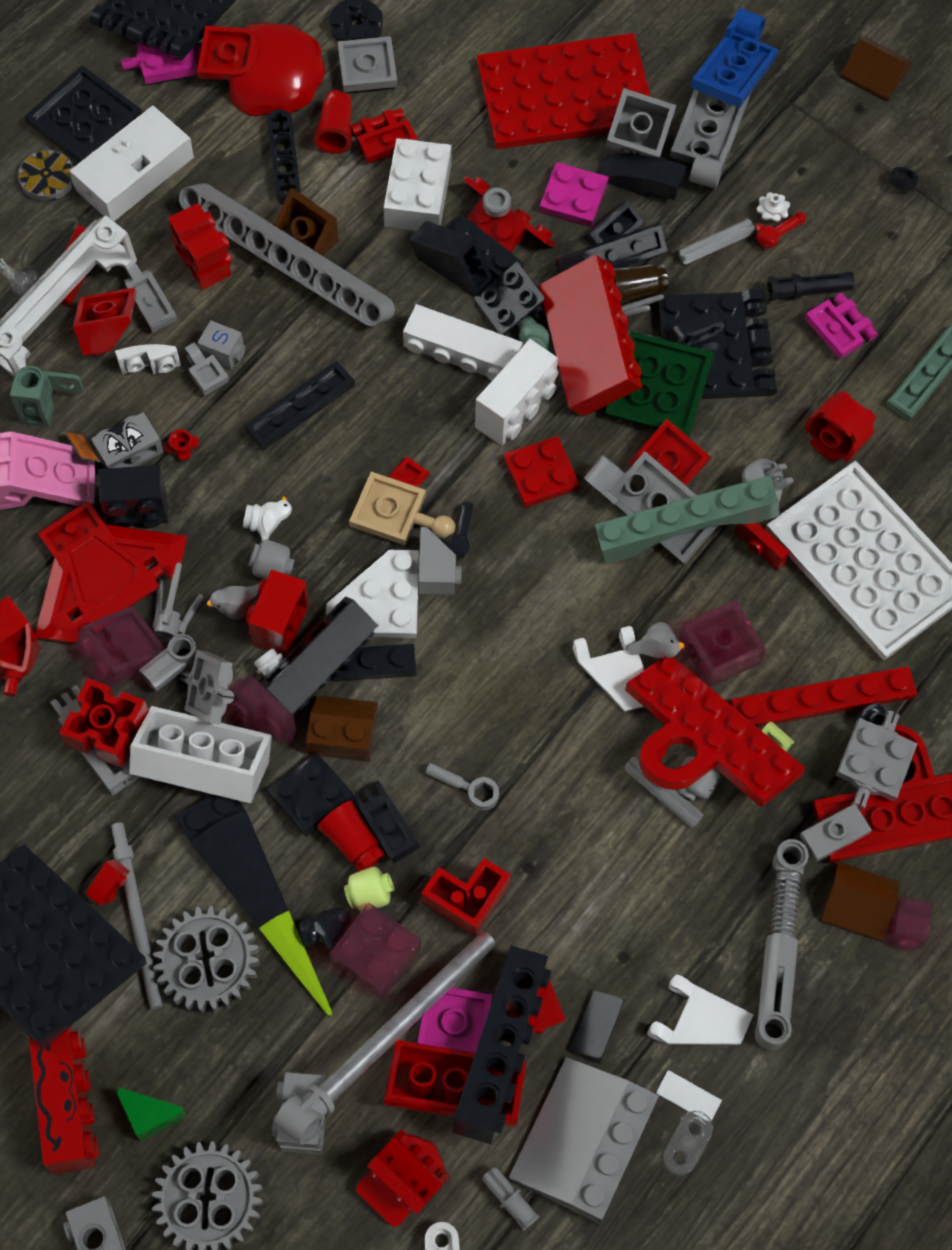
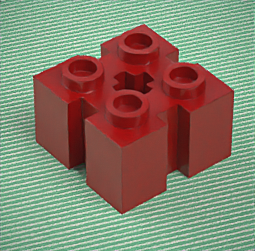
M196 203L168 218L170 230L174 235L172 237L174 249L185 266H188L191 275L202 290L232 275L230 263L233 261L227 250L230 247L229 241L222 231L218 233L216 228H213L216 224L209 211L204 212L200 205Z
M87 678L76 699L80 710L78 713L70 711L59 734L66 746L89 754L90 750L94 748L101 760L123 768L130 754V746L132 744L130 735L131 733L137 734L149 711L145 700L123 691L119 698L114 696L110 686Z

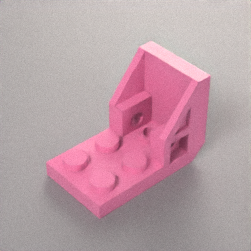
M12 431L0 433V510L24 506L33 496L80 506L86 501H89L91 505L94 504L95 461L82 459L72 445Z

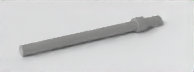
M115 823L111 825L116 847L113 849L114 858L130 871L127 875L128 879L124 884V890L136 947L145 956L147 962L141 968L149 1009L155 1010L163 1006L156 973L153 969L152 954L132 865L134 854L132 846L128 845L124 823Z

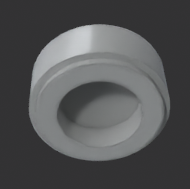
M502 188L488 190L483 196L484 211L492 217L506 215L511 208L510 194Z

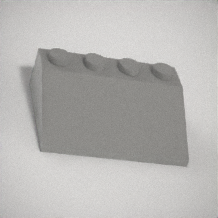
M566 1057L508 1179L600 1225L659 1095L626 1079Z

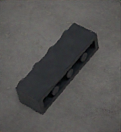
M345 596L270 672L260 685L291 714L302 710L309 703V696L317 688L322 689L329 683L332 678L331 674L338 667L345 666L352 659V652L360 644L364 645L374 636V630L379 625L355 600Z

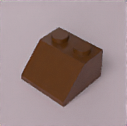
M317 695L310 715L306 740L308 755H314L317 752L323 757L370 762L378 702Z

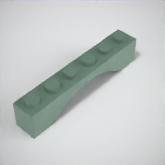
M769 475L595 524L605 562L610 564L635 557L644 550L680 534L718 525L753 524L780 516V510L773 482Z

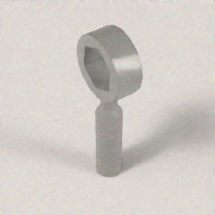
M429 763L425 774L455 788L467 790L469 802L474 808L485 811L497 804L499 787L492 779L481 777L470 784L464 781L461 776ZM486 786L493 791V798L482 802L474 797V790Z

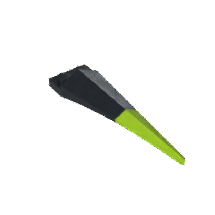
M213 794L176 815L175 818L191 846L231 893L324 1012L331 1017V1008L242 803L239 800Z

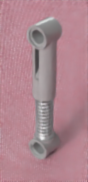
M788 839L782 842L772 860L777 878L775 881L777 884L775 886L776 891L774 892L776 896L773 903L775 907L772 909L774 912L772 914L773 919H771L773 923L771 925L772 930H770L772 935L766 936L758 1020L754 1032L758 1045L768 1051L781 1048L790 1037L792 1031L790 1021L798 950V939L793 935L796 932L793 929L796 927L794 922L797 921L794 918L797 916L795 911L798 910L795 906L799 905L796 902L799 897L796 895L800 894L797 891L800 889L798 884L801 883L800 880L803 877L804 867L809 858L806 846L795 839ZM788 853L794 855L798 863L788 864L784 860L783 855ZM776 985H779L777 1009L774 1012ZM768 1024L777 1026L781 1036L779 1038L768 1036L765 1026Z

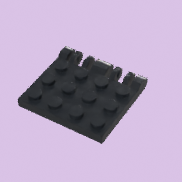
M107 0L102 6L97 5L92 10L89 21L92 25L107 31H112L113 28L117 27L116 32L118 35L126 36L127 39L142 45L147 44L152 49H156L161 44V52L183 60L203 38L205 26H214L236 0Z
M757 288L733 293L664 295V299L657 301L660 336L664 340L672 341L669 332L677 324L711 311L718 312L724 323V328L718 334L689 345L714 352L715 355L702 399L772 396L777 393V384L774 379L775 370L771 368H758L752 371V367L767 366L773 362V355L770 353L772 351L770 332L767 330L769 328L768 320L752 318L746 321L745 318L766 314L764 290Z

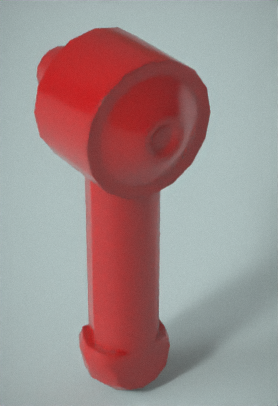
M798 211L794 216L776 227L772 225L764 226L758 223L754 227L757 232L756 240L765 250L775 247L781 236L806 222L805 213Z

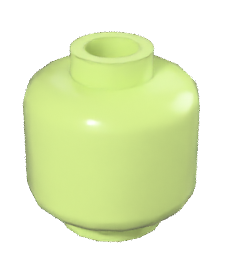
M369 867L351 874L348 878V884L344 886V890L352 909L357 908L361 913H368L389 904L390 892L394 891V885L388 873L383 874L378 867Z

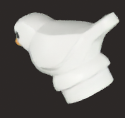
M283 497L278 502H267L263 506L258 504L254 506L247 505L243 528L250 529L251 532L257 531L261 541L269 540L270 535L281 521L291 514L292 507L286 497Z

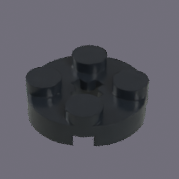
M344 0L334 7L329 16L331 33L337 42L378 38L382 34L383 14L371 1ZM354 20H359L362 23L361 25H351Z

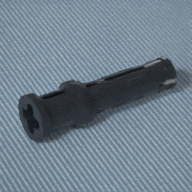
M852 271L803 277L797 273L791 274V277L782 278L768 276L767 295L770 301H776L777 298L783 297L799 299L803 294L853 290L855 277Z

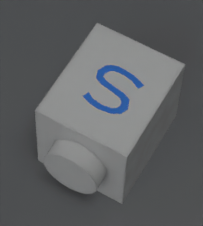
M210 320L197 343L205 359L214 355L221 366L232 370L236 361L242 359L245 353L242 332Z

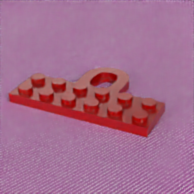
M661 658L627 682L625 691L665 724L664 727L644 742L640 752V769L644 776L653 784L670 790L684 789L715 768L762 808L803 775L805 767L676 658ZM681 743L688 745L696 753V757L685 766L670 769L662 764V759L666 756L667 749L673 744Z
M896 724L894 729L900 736L917 743L911 760L913 768L912 779L902 784L895 801L880 795L870 794L865 809H859V811L870 826L871 833L827 856L828 863L952 839V773L934 776L925 744L921 737L912 729ZM857 792L814 800L812 806L817 824L851 806Z

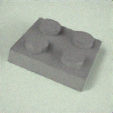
M391 36L337 42L344 92L398 87Z

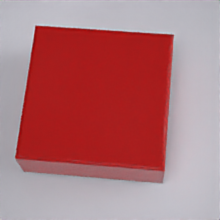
M406 456L388 477L419 488L428 478L430 472Z

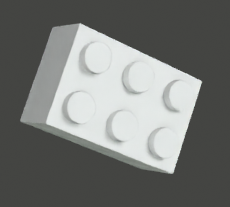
M396 138L384 203V227L417 231L425 221L441 225L451 169V145Z
M529 339L476 398L475 428L502 447L509 439H515L526 419L531 420L538 412L539 404L544 399H550L556 391L558 357Z

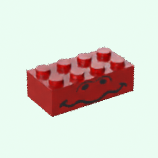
M70 1026L44 1049H41L29 1037L43 1165L55 1175L95 1168V1158L100 1157L98 1139L93 1137L90 1125L96 1122L93 1103L89 1104L86 1091L91 1090V1078L89 1071H85L82 1058L87 1057L85 1038H81L79 1031H75Z

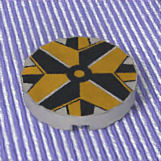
M53 150L39 151L31 154L21 164L19 168V182L24 193L31 199L41 202H47L48 199L53 198L57 200L64 197L73 187L69 171L73 166L70 159L62 153Z

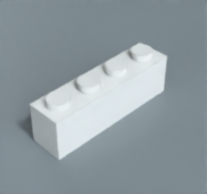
M418 304L415 305L403 330V346L407 347L410 351L432 356L441 363L457 365L466 372H476L487 376L490 380H493L523 345L521 341Z

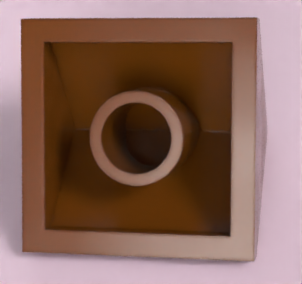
M860 38L841 74V78L888 102L913 67L914 62L869 38Z
M294 188L290 189L274 226L324 256L339 241L337 218Z
M837 862L820 922L882 942L898 903L899 882Z

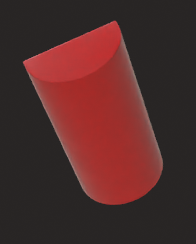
M397 1040L394 1046L384 1096V1105L454 1117L475 1053ZM526 1061L523 1063L521 1073H514L511 1083L516 1084L511 1104L504 1103L502 1113L507 1114L504 1125L507 1127H517ZM495 1069L488 1071L495 1076L502 1074V1072ZM488 1099L479 1100V1102L483 1105L493 1104V1102Z

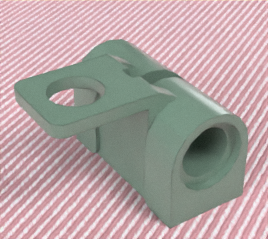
M25 366L17 371L10 397L21 424L50 427L54 412L53 390L82 393L83 385L80 377L73 374L42 372V370L35 366ZM60 380L70 381L74 385H66L60 382Z

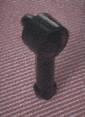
M469 501L462 502L455 534H452L448 539H441L458 558H464L470 548L467 533L473 504Z

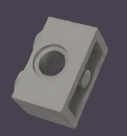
M105 1196L66 1211L68 1222L63 1223L64 1230L69 1242L75 1241L77 1250H126L110 1200ZM95 1231H101L103 1234L101 1246L96 1249H89L87 1245L89 1235Z

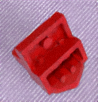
M401 1129L367 1165L371 1170L358 1183L356 1190L391 1226L397 1227L412 1211L418 1214L448 1180L450 1175L445 1171V1165L435 1142L413 1134H407Z

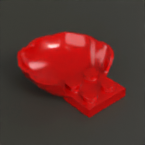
M261 22L250 24L245 28L205 26L197 75L198 78L228 80L231 103L239 111L247 115L262 116L269 115L272 111L278 109L291 113L310 104L316 89L322 83L325 67L321 58L322 50L320 43L312 36L294 25Z

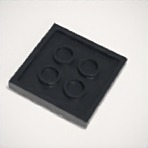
M82 65L25 115V120L32 128L80 163L140 116L142 110Z

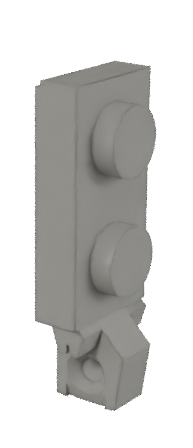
M136 262L128 271L125 270L129 279L124 281L126 289L135 287L137 292L135 304L152 333L178 321L176 313L151 271L145 270L141 272Z

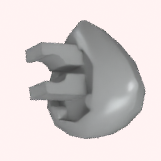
M764 458L751 462L746 466L741 475L742 483L770 475L778 502H780L783 489L794 481L792 477L783 478L782 471L787 468L786 464L777 465L776 462Z

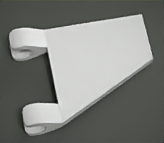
M631 626L621 628L619 633V639L624 650L590 658L586 639L574 640L572 648L578 664L624 712L644 708L625 691L627 682L644 671L640 655H631L628 650L629 645L636 642Z
M675 975L668 985L669 990L688 997L676 1027L672 1031L662 1023L654 1022L647 1031V1035L650 1038L665 1044L740 1045L754 1014L694 985L680 975Z

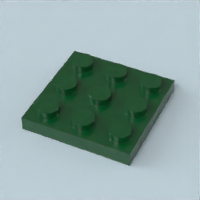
M630 331L629 336L635 345V351H633L635 361L640 366L642 372L640 376L642 388L607 405L606 416L658 429L668 419L690 438L715 356L714 352Z

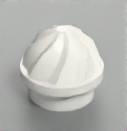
M273 648L254 662V665L258 668L256 671L258 675L266 678L283 660V655L281 653L277 654Z

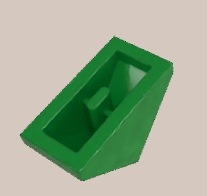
M120 1087L117 1092L135 1134L141 1142L185 1119L186 1111L181 1106Z

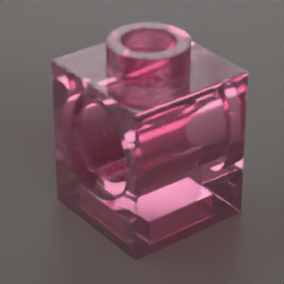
M901 897L893 914L889 942L898 943L897 946L904 950L915 951L917 948L921 949L928 941L933 904Z

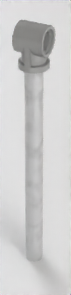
M483 931L474 938L319 1087L311 1085L305 1090L303 1098H300L298 1095L289 1098L279 1109L275 1117V1123L300 1144L308 1143L320 1130L324 1121L323 1116H329L334 1111L333 1102L495 946L492 936Z

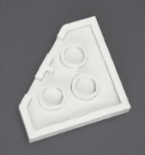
M388 550L327 603L326 615L347 596L355 600L379 625L374 630L373 637L417 638L419 550Z

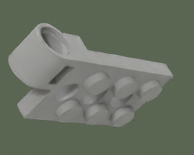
M694 89L670 153L671 158L693 164L689 178L690 182L713 189L717 188L750 95L739 108ZM713 105L721 106L723 110L720 112H715L711 110L710 107ZM710 126L715 129V132L706 133L702 128ZM701 147L706 149L707 153L700 155L694 149Z
M645 451L627 473L623 472L612 461L602 455L584 476L586 481L627 515L653 508L652 501L657 495H665L667 504L698 496ZM642 476L645 480L644 488L639 492H633L630 487L632 479ZM717 526L690 531L660 543L686 564Z

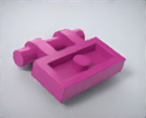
M843 293L838 294L834 298V302L838 305L837 307L828 299L807 312L805 316L806 322L840 360L863 345L864 339L860 335L864 334L869 341L874 340L878 336L877 331L872 327V321L868 317L864 318L856 309L857 305L852 299H847ZM848 316L849 319H850L854 324L851 325V324L845 319V317Z

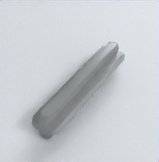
M745 219L679 249L678 257L682 264L691 263L752 235L755 229L750 219Z
M634 756L627 762L625 771L689 827L693 828L701 821L703 814L676 790L661 788L644 776L640 769L638 757Z

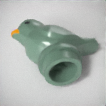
M525 317L517 324L520 329L519 338L523 342L522 347L531 339L549 352L555 353L550 333L542 325L537 324L533 318Z

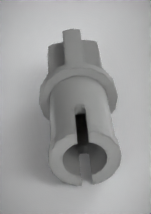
M496 1167L491 1168L483 1175V1182L502 1203L499 1207L501 1209L504 1207L523 1231L540 1217L519 1194L521 1189L519 1188L516 1191Z

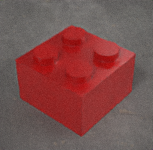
M271 569L268 578H263L260 582L257 592L259 596L256 605L250 606L246 615V622H248V633L251 635L254 647L266 651L273 648L277 654L281 653L283 657H286L291 650L309 608L307 586L304 580Z

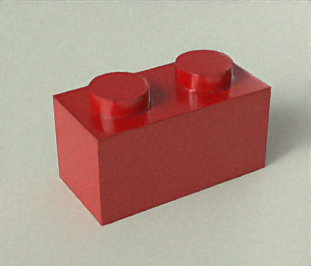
M116 859L106 861L85 894L100 906L112 903L117 896L116 892L119 887L126 883L127 875L130 871Z

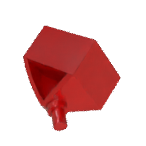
M7 596L0 601V680H6L3 694L14 697L16 696L18 683L22 682V678L29 674L38 658L40 644L28 620L11 598Z

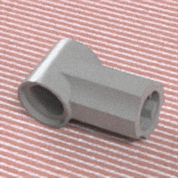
M185 634L174 636L169 641L168 647L139 670L140 675L153 690L159 691L182 671L193 668L197 651L193 638ZM182 649L191 650L186 656L176 655Z

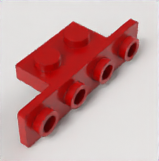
M468 176L464 178L467 184L483 196L490 187L487 182L478 176L475 180ZM483 196L468 216L471 222L510 252H513L527 231H530L545 244L553 248L557 244L550 238L553 234L541 224L536 228L529 222L532 217L520 208L517 211L510 208V211L502 217L488 215L483 208Z

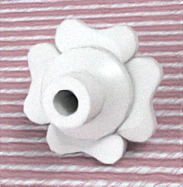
M769 192L766 197L762 196L759 198L757 212L762 214L763 220L779 222L781 218L788 217L787 210L790 207V203L785 201L784 195Z

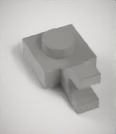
M195 342L185 347V351L188 354L186 358L192 365L188 369L189 374L204 395L229 382V376L214 355L205 359Z

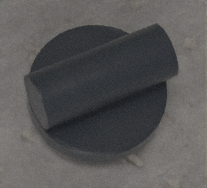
M870 703L861 710L860 714L853 716V721L856 724V721L862 718L875 725L883 726L888 710L882 704Z

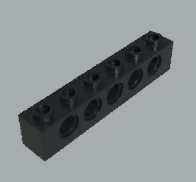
M510 946L454 1116L452 1133L491 1145L495 1133L502 1134L507 1114L502 1113L504 1103L511 1104L516 1084L511 1083L514 1073H521L525 1055L520 1052L523 1044H530L534 1026L529 1025L532 1016L538 1017L543 998L538 997L540 988L547 989L552 970L546 969L548 956ZM517 985H525L528 989H520ZM513 1012L519 1014L520 1017L514 1018L507 1014ZM507 1041L511 1043V1045L502 1046L498 1042ZM495 1069L502 1072V1074L495 1076L488 1071ZM488 1099L492 1101L493 1104L483 1105L479 1102V1100Z

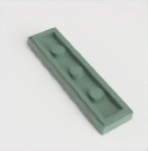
M952 323L887 401L886 407L909 422L952 370Z

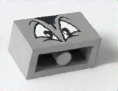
M144 412L137 416H129L121 424L111 429H104L91 438L94 449L102 460L105 469L139 466L164 453L161 440Z

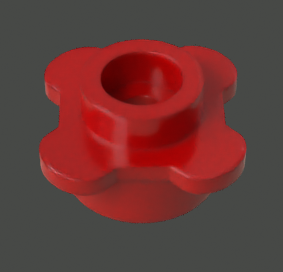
M177 429L170 435L169 442L165 443L164 448L167 453H173L179 456L180 460L186 461L190 458L192 450L199 446V439L196 436H191L186 430ZM180 443L185 444L183 447L179 446Z

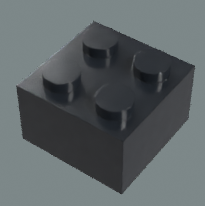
M160 465L99 469V499L108 525L129 528L130 526L139 525L156 527L160 524L168 523L167 490Z

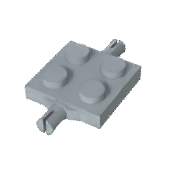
M196 651L192 670L183 671L181 675L185 677H180L181 681L188 685L185 711L208 723L220 724L221 718L226 712L227 704L232 703L234 700L229 697H234V693L227 690L228 685L231 684L233 679L232 662L208 651Z
M887 711L883 726L875 725L862 718L856 721L837 770L836 776L849 781L858 789L852 805H859L858 809L860 810L865 809L870 794L880 795L891 801L897 799L916 749L917 743L900 736L894 731L900 718L898 713L893 716L894 711Z

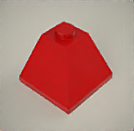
M135 287L80 297L73 328L83 356L92 354L99 356L112 351L131 322L137 293Z

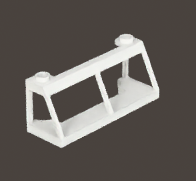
M106 215L93 221L0 320V367L15 377L17 371L26 366V358L31 354L29 350L22 346L23 342L96 264L107 272L115 265L123 266L127 271L132 267L137 259L129 235L124 229Z

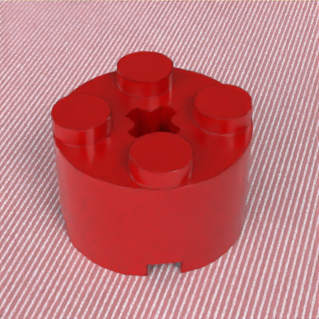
M839 391L836 395L828 397L805 423L806 434L810 432L813 438L810 443L822 456L832 461H837L840 458L845 459L844 462H848L872 437L874 433L873 423L876 418L871 410L864 408L852 399L848 393Z

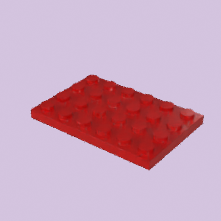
M635 33L477 55V66L496 150L609 134L624 88L651 97Z

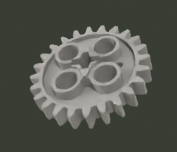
M213 906L209 907L207 914H202L201 909L196 907L195 916L193 917L187 911H184L185 921L181 923L173 918L172 922L175 927L173 931L163 928L167 940L156 941L163 951L155 952L153 956L162 963L153 966L155 973H164L157 981L159 985L168 984L164 989L166 996L176 992L173 1000L176 1005L185 999V1007L189 1011L197 1003L200 1013L204 1012L206 1004H210L213 1011L217 1012L218 1002L221 1001L229 1008V997L233 996L241 1000L242 998L238 990L240 988L250 990L251 987L246 979L257 978L256 972L250 969V967L260 965L259 959L252 957V955L259 952L258 945H249L256 939L254 933L245 934L249 928L246 922L237 926L239 917L236 913L227 919L225 908L220 911L219 915H215ZM201 932L206 933L207 949L211 956L209 963L214 982L212 987H209L207 984V972L202 962L204 954L200 941ZM216 935H227L228 941L226 944L218 947L212 945V940ZM192 940L196 942V947L192 952L183 953L180 951V947L185 941ZM230 965L234 968L233 973L227 978L217 976L218 969L221 966ZM194 971L201 973L200 981L196 984L189 985L185 983V978L189 973Z
M211 1141L208 1151H205L202 1144L198 1142L196 1153L192 1154L187 1147H184L185 1158L181 1160L173 1154L172 1160L175 1166L173 1168L165 1165L162 1166L167 1177L166 1179L156 1178L155 1180L162 1187V1191L153 1192L152 1196L161 1200V1203L152 1207V1210L156 1213H163V1216L156 1221V1224L158 1226L168 1225L163 1233L165 1238L176 1234L173 1242L175 1247L178 1248L185 1241L186 1250H194L195 1246H198V1250H207V1247H211L212 1250H220L221 1244H224L228 1250H232L231 1240L234 1237L241 1243L244 1242L241 1234L243 1229L253 1232L254 1229L248 1221L250 1218L260 1219V1215L253 1210V1207L263 1205V1200L254 1197V1194L262 1191L263 1187L260 1184H252L259 1174L257 1171L247 1173L252 1164L251 1161L248 1159L239 1163L242 1155L241 1151L237 1150L230 1156V1147L228 1144H225L219 1152L214 1141ZM209 1168H213L214 1173L210 1191L216 1197V1200L209 1202L208 1228L203 1230L202 1222L205 1204L200 1200V1197H204L207 1194V1173ZM191 1172H199L201 1174L200 1184L192 1189L186 1188L184 1185L185 1177ZM224 1174H232L235 1176L234 1186L227 1191L220 1190L218 1188L220 1177ZM186 1207H196L198 1215L195 1221L190 1224L182 1223L181 1212ZM223 1208L231 1210L232 1217L228 1224L225 1226L215 1224L214 1217L218 1210Z

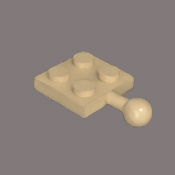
M370 472L349 521L350 527L402 545H406L414 524L432 529V532L440 539H447L455 532V523L449 516L441 515L433 518L419 513L426 497V490L374 472Z

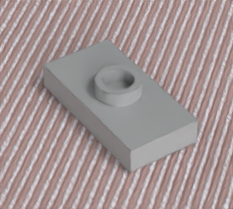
M853 804L804 830L799 836L814 860L818 862L865 837L872 830L856 804Z

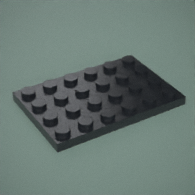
M24 844L0 862V1008L41 1049H44L144 967L147 962L141 952Z

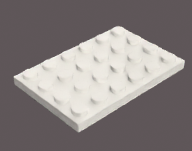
M856 460L766 525L765 530L788 550V556L883 661L952 610V563Z

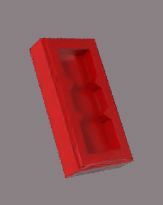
M758 523L736 524L734 532L747 543L749 550L753 554L761 556L777 571L785 564L789 554L788 550Z

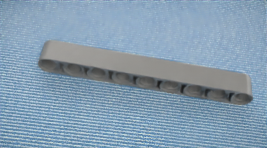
M196 184L181 190L179 202L184 210L198 203L204 212H210L216 224L213 228H216L217 231H222L226 237L365 325L375 326L393 317L395 308L390 298L209 184ZM329 278H331L333 286L330 284ZM352 292L356 296V301L352 297ZM375 306L379 311V316L375 312Z

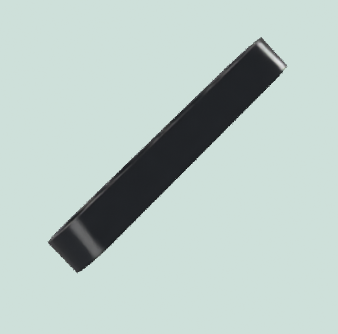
M278 109L268 115L267 123L276 198L283 205L287 197L284 183H290V188H294L299 193H301L292 117L287 111ZM278 121H283L284 132H278ZM280 142L290 144V147L286 150H278L275 146ZM282 165L293 167L289 173L278 171V168Z

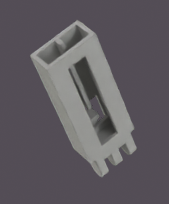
M75 685L71 688L74 696L78 697L81 691L78 686ZM66 692L60 695L66 703V706L63 708L56 699L50 702L60 716L58 721L61 726H63L70 711L78 713L80 710L77 700L72 701ZM94 748L90 750L89 754L81 752L112 796L141 777L129 774L130 754L123 768L101 760Z

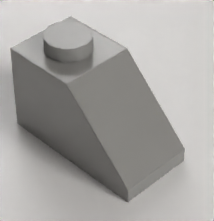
M421 527L419 594L455 595V584H461L462 566H456V555L427 527Z

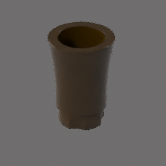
M662 264L614 268L616 272L614 277L615 284L622 295L621 305L641 298L656 296L658 293L667 291L669 279Z

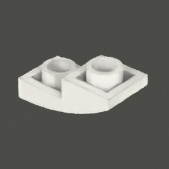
M148 344L115 351L122 374L135 373L144 367L150 366L153 375L170 372L174 368L181 366L175 346Z

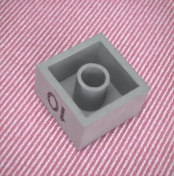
M624 88L604 150L616 154H633L660 158L676 105Z

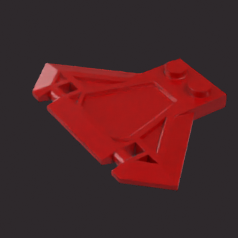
M86 501L46 527L38 534L54 556V562L35 632L36 638L75 644L83 639L79 630L88 624L95 631L160 588L156 579L166 573L168 578L172 580L176 563L180 562L182 564L188 537L186 535L106 525L89 501ZM154 561L158 562V564L152 567L151 569L148 570L146 568ZM81 611L82 614L74 620L70 619L71 616Z

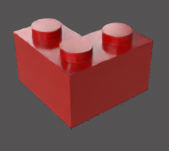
M485 858L482 859L467 883L438 867L421 893L422 904L476 937L510 886L511 874Z

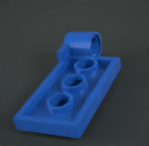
M739 8L734 19L726 29L725 37L692 78L690 88L740 108L777 58L779 49L758 41L764 29L766 18Z

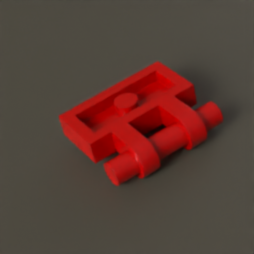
M401 108L391 111V109L382 112V115L371 119L365 117L360 119L359 123L351 125L353 136L363 133L357 136V143L367 164L392 156L394 154L396 138L418 141L408 119L397 122L405 118Z

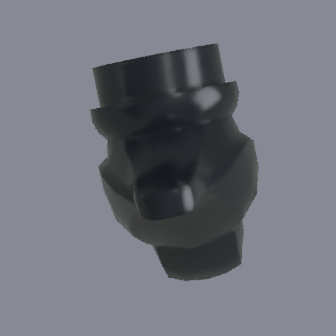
M338 907L332 911H322L316 918L309 917L307 921L300 922V932L305 947H318L322 944L326 945L328 951L333 950V943L339 939L343 928L350 923L351 915L346 907Z

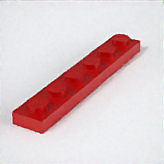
M907 666L731 699L730 705L759 728L766 726L771 721L774 724L861 709L870 703L888 704L914 699L917 696V691L910 668Z

